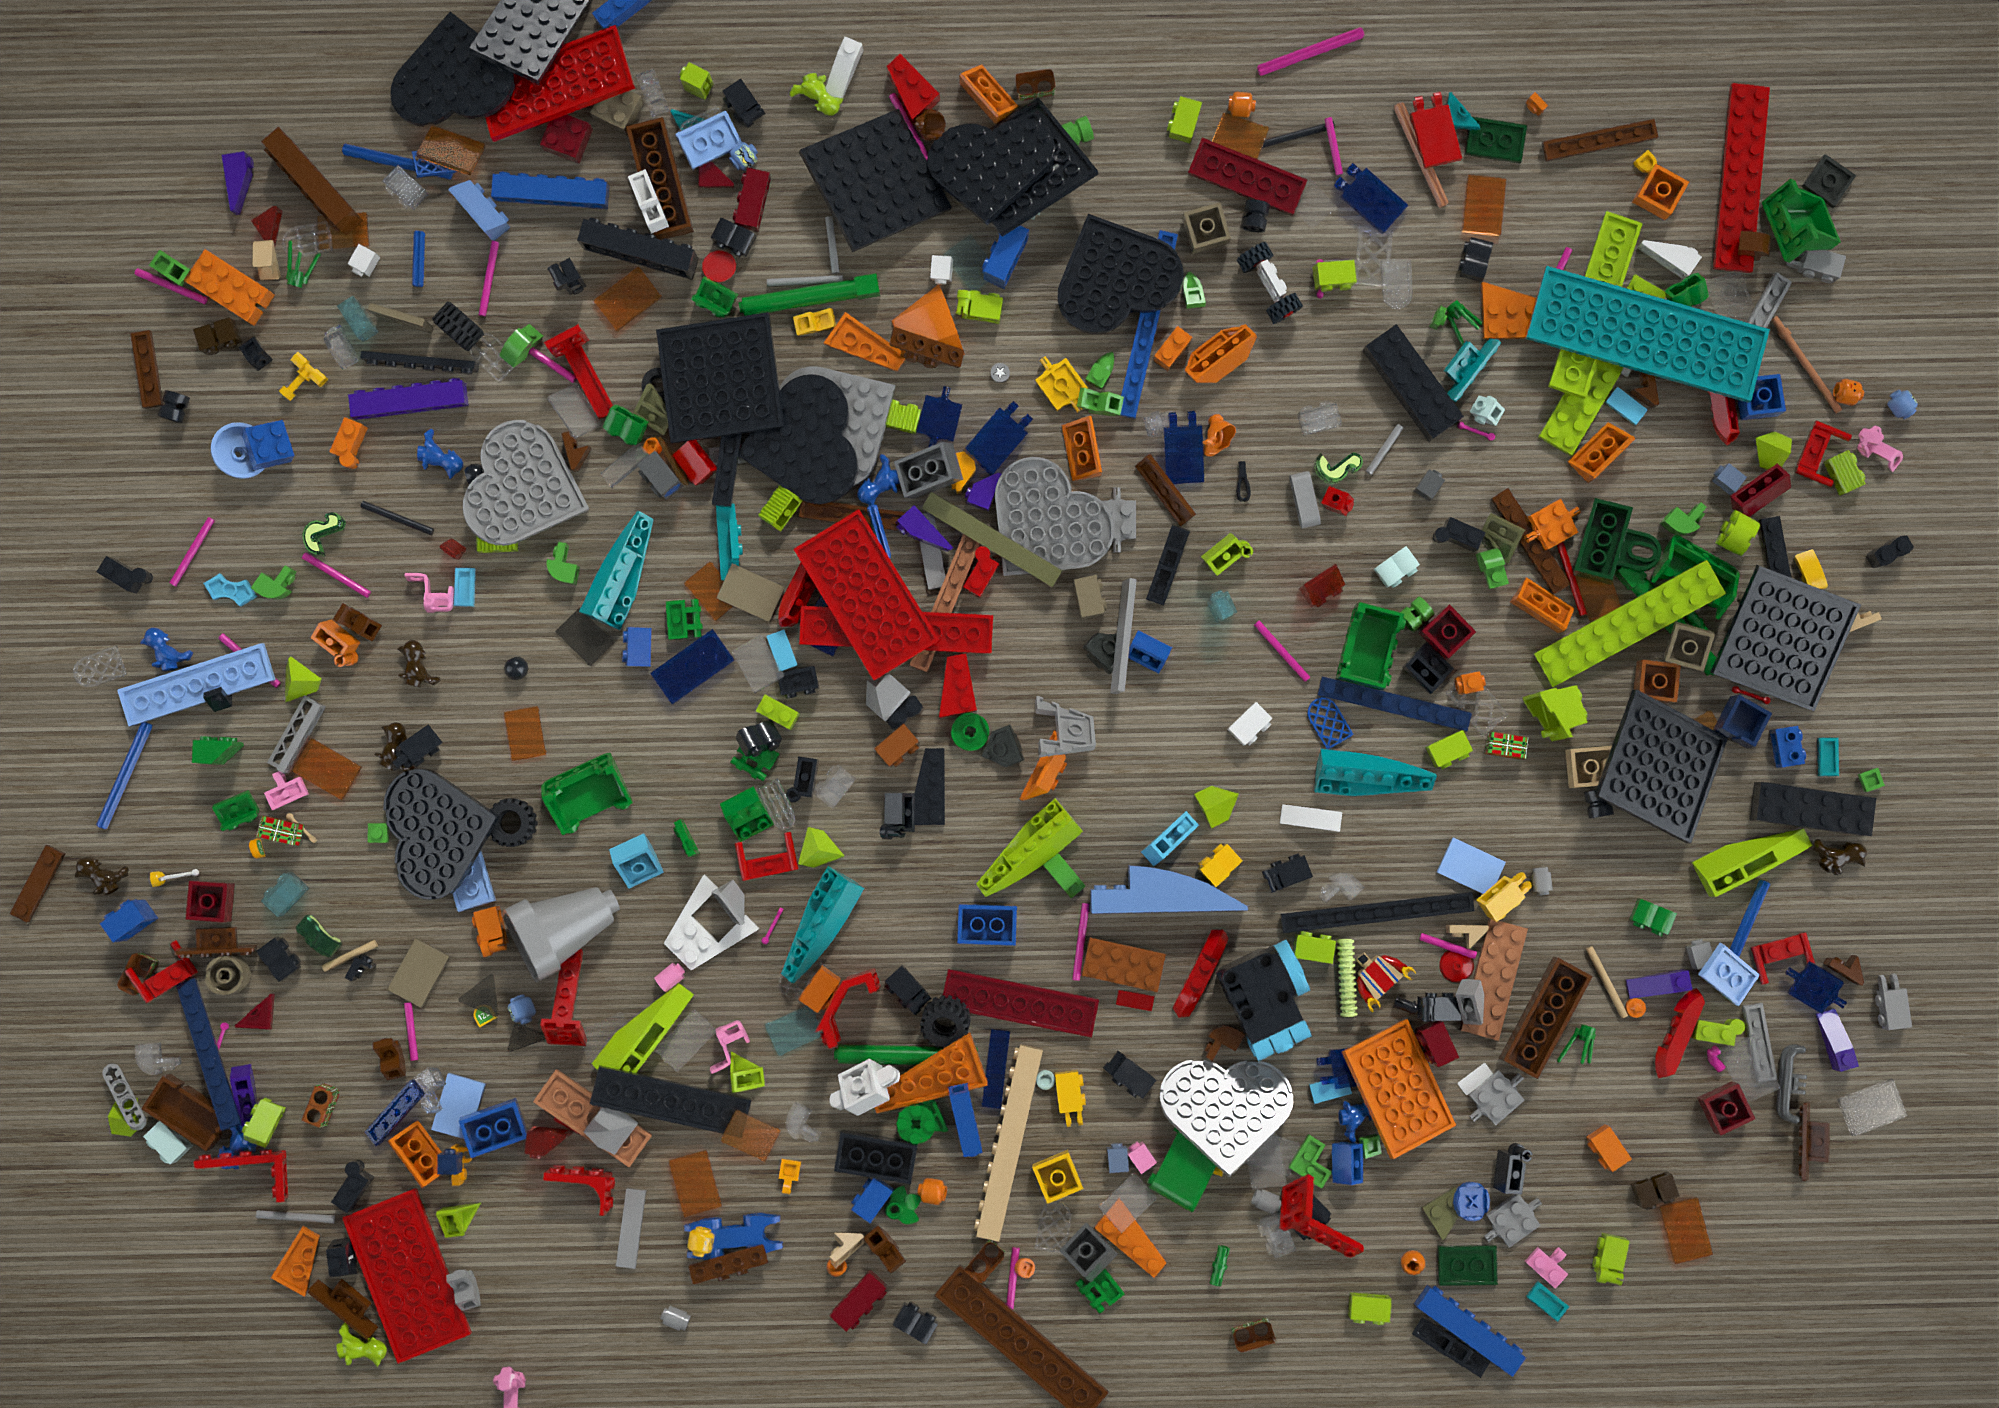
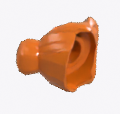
M1219 414L1211 416L1208 420L1210 427L1207 432V439L1203 441V444H1205L1203 452L1207 457L1214 456L1221 450L1229 447L1231 439L1236 433V427L1224 421L1223 417Z

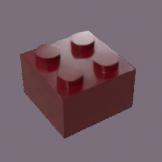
M564 115L549 121L540 145L548 153L580 164L593 128L586 121L570 115Z
M1449 604L1418 633L1447 660L1476 631Z
M189 881L185 920L231 922L235 883Z
M1430 1021L1415 1028L1417 1031L1415 1036L1419 1045L1422 1044L1425 1049L1423 1053L1428 1063L1430 1062L1431 1065L1440 1067L1460 1058L1442 1021Z
M1731 1081L1697 1097L1713 1132L1720 1136L1756 1119L1739 1083Z

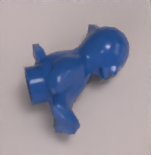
M430 429L424 433V446H418L417 459L422 461L424 470L428 468V464L443 467L449 479H451L463 469V461L455 451L451 452L448 449V454H444L441 448L434 443V430Z
M884 454L879 456L882 467L877 473L874 482H871L870 478H868L867 481L864 480L858 489L857 495L859 500L869 506L875 504L876 498L881 492L892 489L897 493L896 485L900 484L896 469H890V459Z
M150 628L145 632V636L140 644H145L155 651L157 661L152 663V667L161 668L162 671H171L178 669L177 662L191 660L193 655L191 650L183 653L178 652L166 644V641L170 640V638H167L168 634L159 628Z
M1344 1101V1110H1339L1338 1113L1339 1123L1341 1126H1346L1345 1136L1355 1143L1357 1127L1362 1124L1367 1116H1369V1121L1372 1118L1365 1102L1360 1105H1350L1349 1102Z
M238 1125L230 1128L232 1131L230 1146L225 1147L223 1145L222 1149H219V1154L231 1153V1156L239 1155V1152L247 1151L248 1149L254 1153L257 1146L244 1140L243 1127ZM236 1165V1166H224V1167H221V1168H222V1169H231V1168H233V1169L236 1170V1169H239V1166H238V1165Z

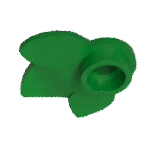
M904 1186L896 1188L891 1194V1200L885 1205L886 1216L893 1220L898 1219L903 1224L916 1223L919 1221V1217L914 1210L919 1206L921 1197L916 1194H906ZM896 1206L898 1211L892 1212L891 1207Z

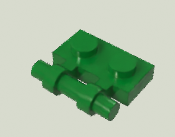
M691 599L692 607H686V600L665 601L669 640L689 638L688 631L691 630L694 631V638L702 637L701 630H703V624L700 622V613L702 611L701 606H699V599ZM692 613L693 624H687V614Z
M739 746L737 752L743 754L742 758L738 759L734 756L730 763L735 765L736 769L744 770L751 774V777L755 780L758 778L764 782L767 775L761 772L763 767L771 770L780 753L775 750L762 751L756 757H746ZM749 758L758 763L756 768L747 764Z
M1106 1268L1092 1282L1084 1283L1081 1278L1075 1282L1079 1288L1078 1291L1081 1295L1084 1294L1090 1302L1089 1305L1092 1309L1095 1308L1099 1314L1105 1310L1101 1304L1103 1301H1106L1111 1306L1125 1295V1292ZM1095 1287L1101 1295L1095 1297L1090 1289Z

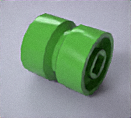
M1086 116L1078 118L1075 124L1071 121L1062 124V127L1077 145H1079L1080 140L1084 143L1094 139L1090 122Z
M1417 597L1411 602L1410 608L1405 607L1400 612L1404 613L1403 619H1406L1405 626L1412 632L1418 630L1422 626L1423 621L1427 622L1435 615L1429 604L1421 597Z

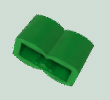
M1699 273L1691 274L1683 279L1682 282L1676 283L1665 290L1667 300L1690 307L1702 303L1709 297L1706 280Z
M615 404L610 408L603 428L609 435L622 438L626 444L637 445L641 442L649 422L631 413L626 408Z
M1638 898L1629 920L1634 921V926L1644 929L1646 926L1652 929L1651 933L1662 937L1663 934L1669 935L1677 913Z

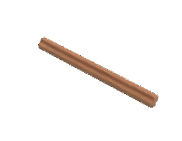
M1403 102L1394 106L1395 113L1439 208L1444 207L1449 201L1433 167L1424 169L1414 127Z

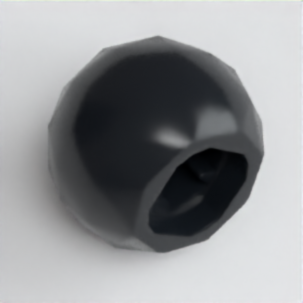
M470 464L464 470L468 484L484 473L480 464Z
M520 656L509 659L504 665L505 674L512 680L523 679L529 669L528 663Z

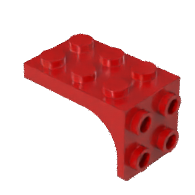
M559 1164L553 1165V1167L544 1172L543 1181L582 1183L593 1187L600 1198L599 1216H605L613 1208L614 1198L611 1197V1189L615 1187V1177H612L613 1172L604 1171V1168L594 1167L592 1170H584L583 1166H573V1169L565 1168V1165Z

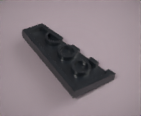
M925 748L914 792L915 825H945V748Z

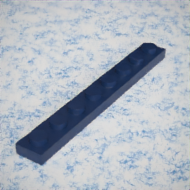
M1323 676L1321 677L1317 693L1319 696L1468 732L1472 716L1471 712Z
M194 978L176 985L220 1129L224 1131L242 1123L197 979Z

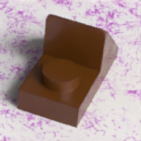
M1641 372L1639 379L1643 388L1633 389L1629 393L1649 408H1655L1659 405L1655 376Z
M569 431L561 433L571 470L579 472L591 451V447L584 446L576 449L578 447L576 436H572Z
M1851 955L1846 964L1837 957H1834V959L1826 958L1823 962L1825 966L1850 982L1863 986L1864 979L1858 956Z

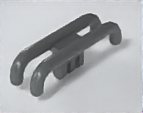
M1798 1044L1788 1045L1781 1053L1776 1110L1779 1117L1795 1124L1800 1122V1118L1789 1112L1791 1093L1805 1095L1806 1091L1798 1090V1086L1806 1087V1083L1799 1082V1079H1807V1075L1792 1073L1794 1056L1798 1053L1806 1052V1048Z

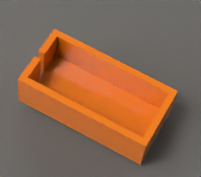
M204 249L184 279L186 283L253 326L256 325L264 313L255 306L256 303L266 309L275 296L271 291L206 249Z

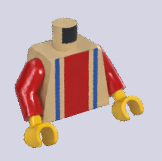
M1363 952L1356 958V961L1363 967L1357 972L1359 976L1356 980L1358 993L1368 1004L1371 1012H1374L1371 1007L1372 1005L1377 1004L1379 1008L1381 1007L1378 999L1396 984L1403 975L1408 980H1412L1407 976L1408 973L1413 971L1416 974L1412 967H1407L1397 958L1387 955L1381 957L1376 955L1370 959Z

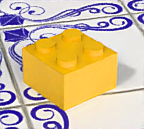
M1068 1150L1032 1164L1047 1204L1083 1189Z

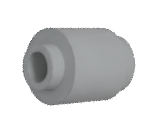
M1548 867L1532 869L1533 892H1537L1538 895H1548L1549 890H1553L1551 872L1548 871Z
M1256 1189L1251 1204H1254L1258 1209L1273 1214L1275 1211H1279L1281 1201L1276 1194L1263 1189Z
M669 1306L668 1309L664 1308L660 1319L663 1320V1325L678 1331L680 1329L685 1331L691 1316L687 1315V1312Z

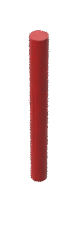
M1564 541L1557 544V548L1567 579L1571 583L1570 588L1579 616L1587 614L1576 578L1573 576L1574 572Z

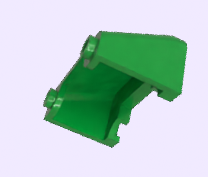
M605 753L546 780L541 785L542 799L562 836L567 833L572 834L576 832L581 820L612 806L616 809L624 810L633 803L632 797L611 753Z
M1174 1127L1173 1131L1176 1132L1175 1138L1159 1170L1155 1174H1150L1147 1181L1149 1184L1148 1188L1180 1207L1193 1212L1216 1165Z

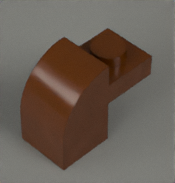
M1741 231L1738 255L1753 256L1754 261H1760L1761 256L1769 257L1771 236L1761 232Z
M342 603L333 618L337 623L370 641L374 640L382 627L374 619Z
M1219 1025L1212 1028L1207 1035L1213 1041H1208L1206 1044L1204 1056L1213 1061L1222 1044L1236 1052L1245 1034L1228 1025Z
M384 1038L373 1042V1050L380 1058V1070L386 1080L406 1076L405 1059L399 1041H394L392 1038Z
M877 1226L863 1237L871 1251L879 1256L890 1273H893L906 1262L898 1245L880 1226Z

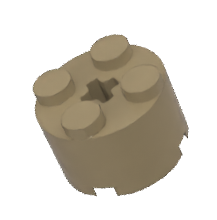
M237 955L221 956L213 959L206 967L205 982L212 992L229 995L242 991L248 985L252 973L249 965L243 958Z

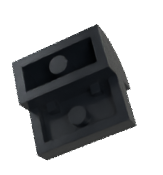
M1427 642L1402 666L1429 694H1432L1454 669Z

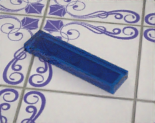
M991 1029L986 1068L988 1085L984 1086L982 1107L1001 1109L1010 1031Z
M415 1079L410 1080L366 1129L365 1134L375 1146L381 1145L426 1094Z

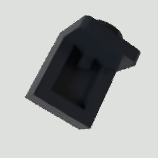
M222 687L203 693L204 700L213 712L232 707V694L227 695Z

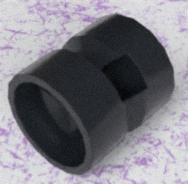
M1246 200L1244 208L1246 215L1243 216L1241 228L1254 233L1265 232L1267 225L1265 217L1268 216L1270 204L1262 200Z
M165 390L162 400L164 405L160 406L158 416L177 423H183L185 417L183 410L188 407L190 397Z
M1596 790L1584 792L1585 801L1590 804L1587 810L1589 819L1614 814L1611 804L1594 796Z

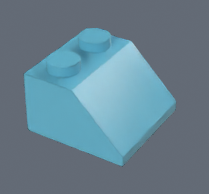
M644 833L609 849L613 865L628 888H632L664 873L655 851Z

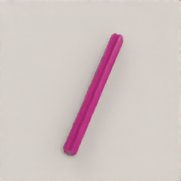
M1359 27L1259 64L1257 71L1262 76L1362 39L1364 31Z

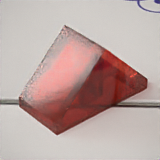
M272 206L251 220L264 241L273 240L274 247L276 246L283 213L277 206Z

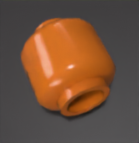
M1236 91L1233 93V96H1229L1228 111H1231V115L1234 117L1248 118L1251 112H1255L1256 100H1252L1251 93Z
M1843 379L1835 384L1833 396L1838 403L1853 406L1863 399L1864 390H1862L1860 382Z
M926 1178L922 1184H919L917 1193L921 1196L923 1203L939 1205L946 1199L947 1186L944 1185L942 1180Z

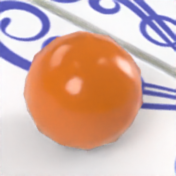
M1407 1251L1401 1258L1402 1269L1408 1275H1418L1425 1268V1259L1418 1251Z

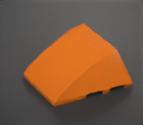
M939 284L892 320L894 327L963 349Z

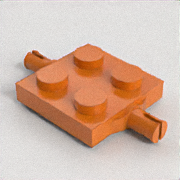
M1562 499L1556 500L1528 516L1533 531L1524 536V539L1528 538L1525 541L1529 543L1537 538L1544 550L1554 547L1579 533L1572 518L1581 514V511H1577L1579 510L1578 507L1568 511Z

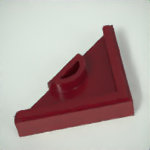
M712 161L699 167V188H734V183Z
M275 993L269 994L235 1024L234 1028L271 1030Z

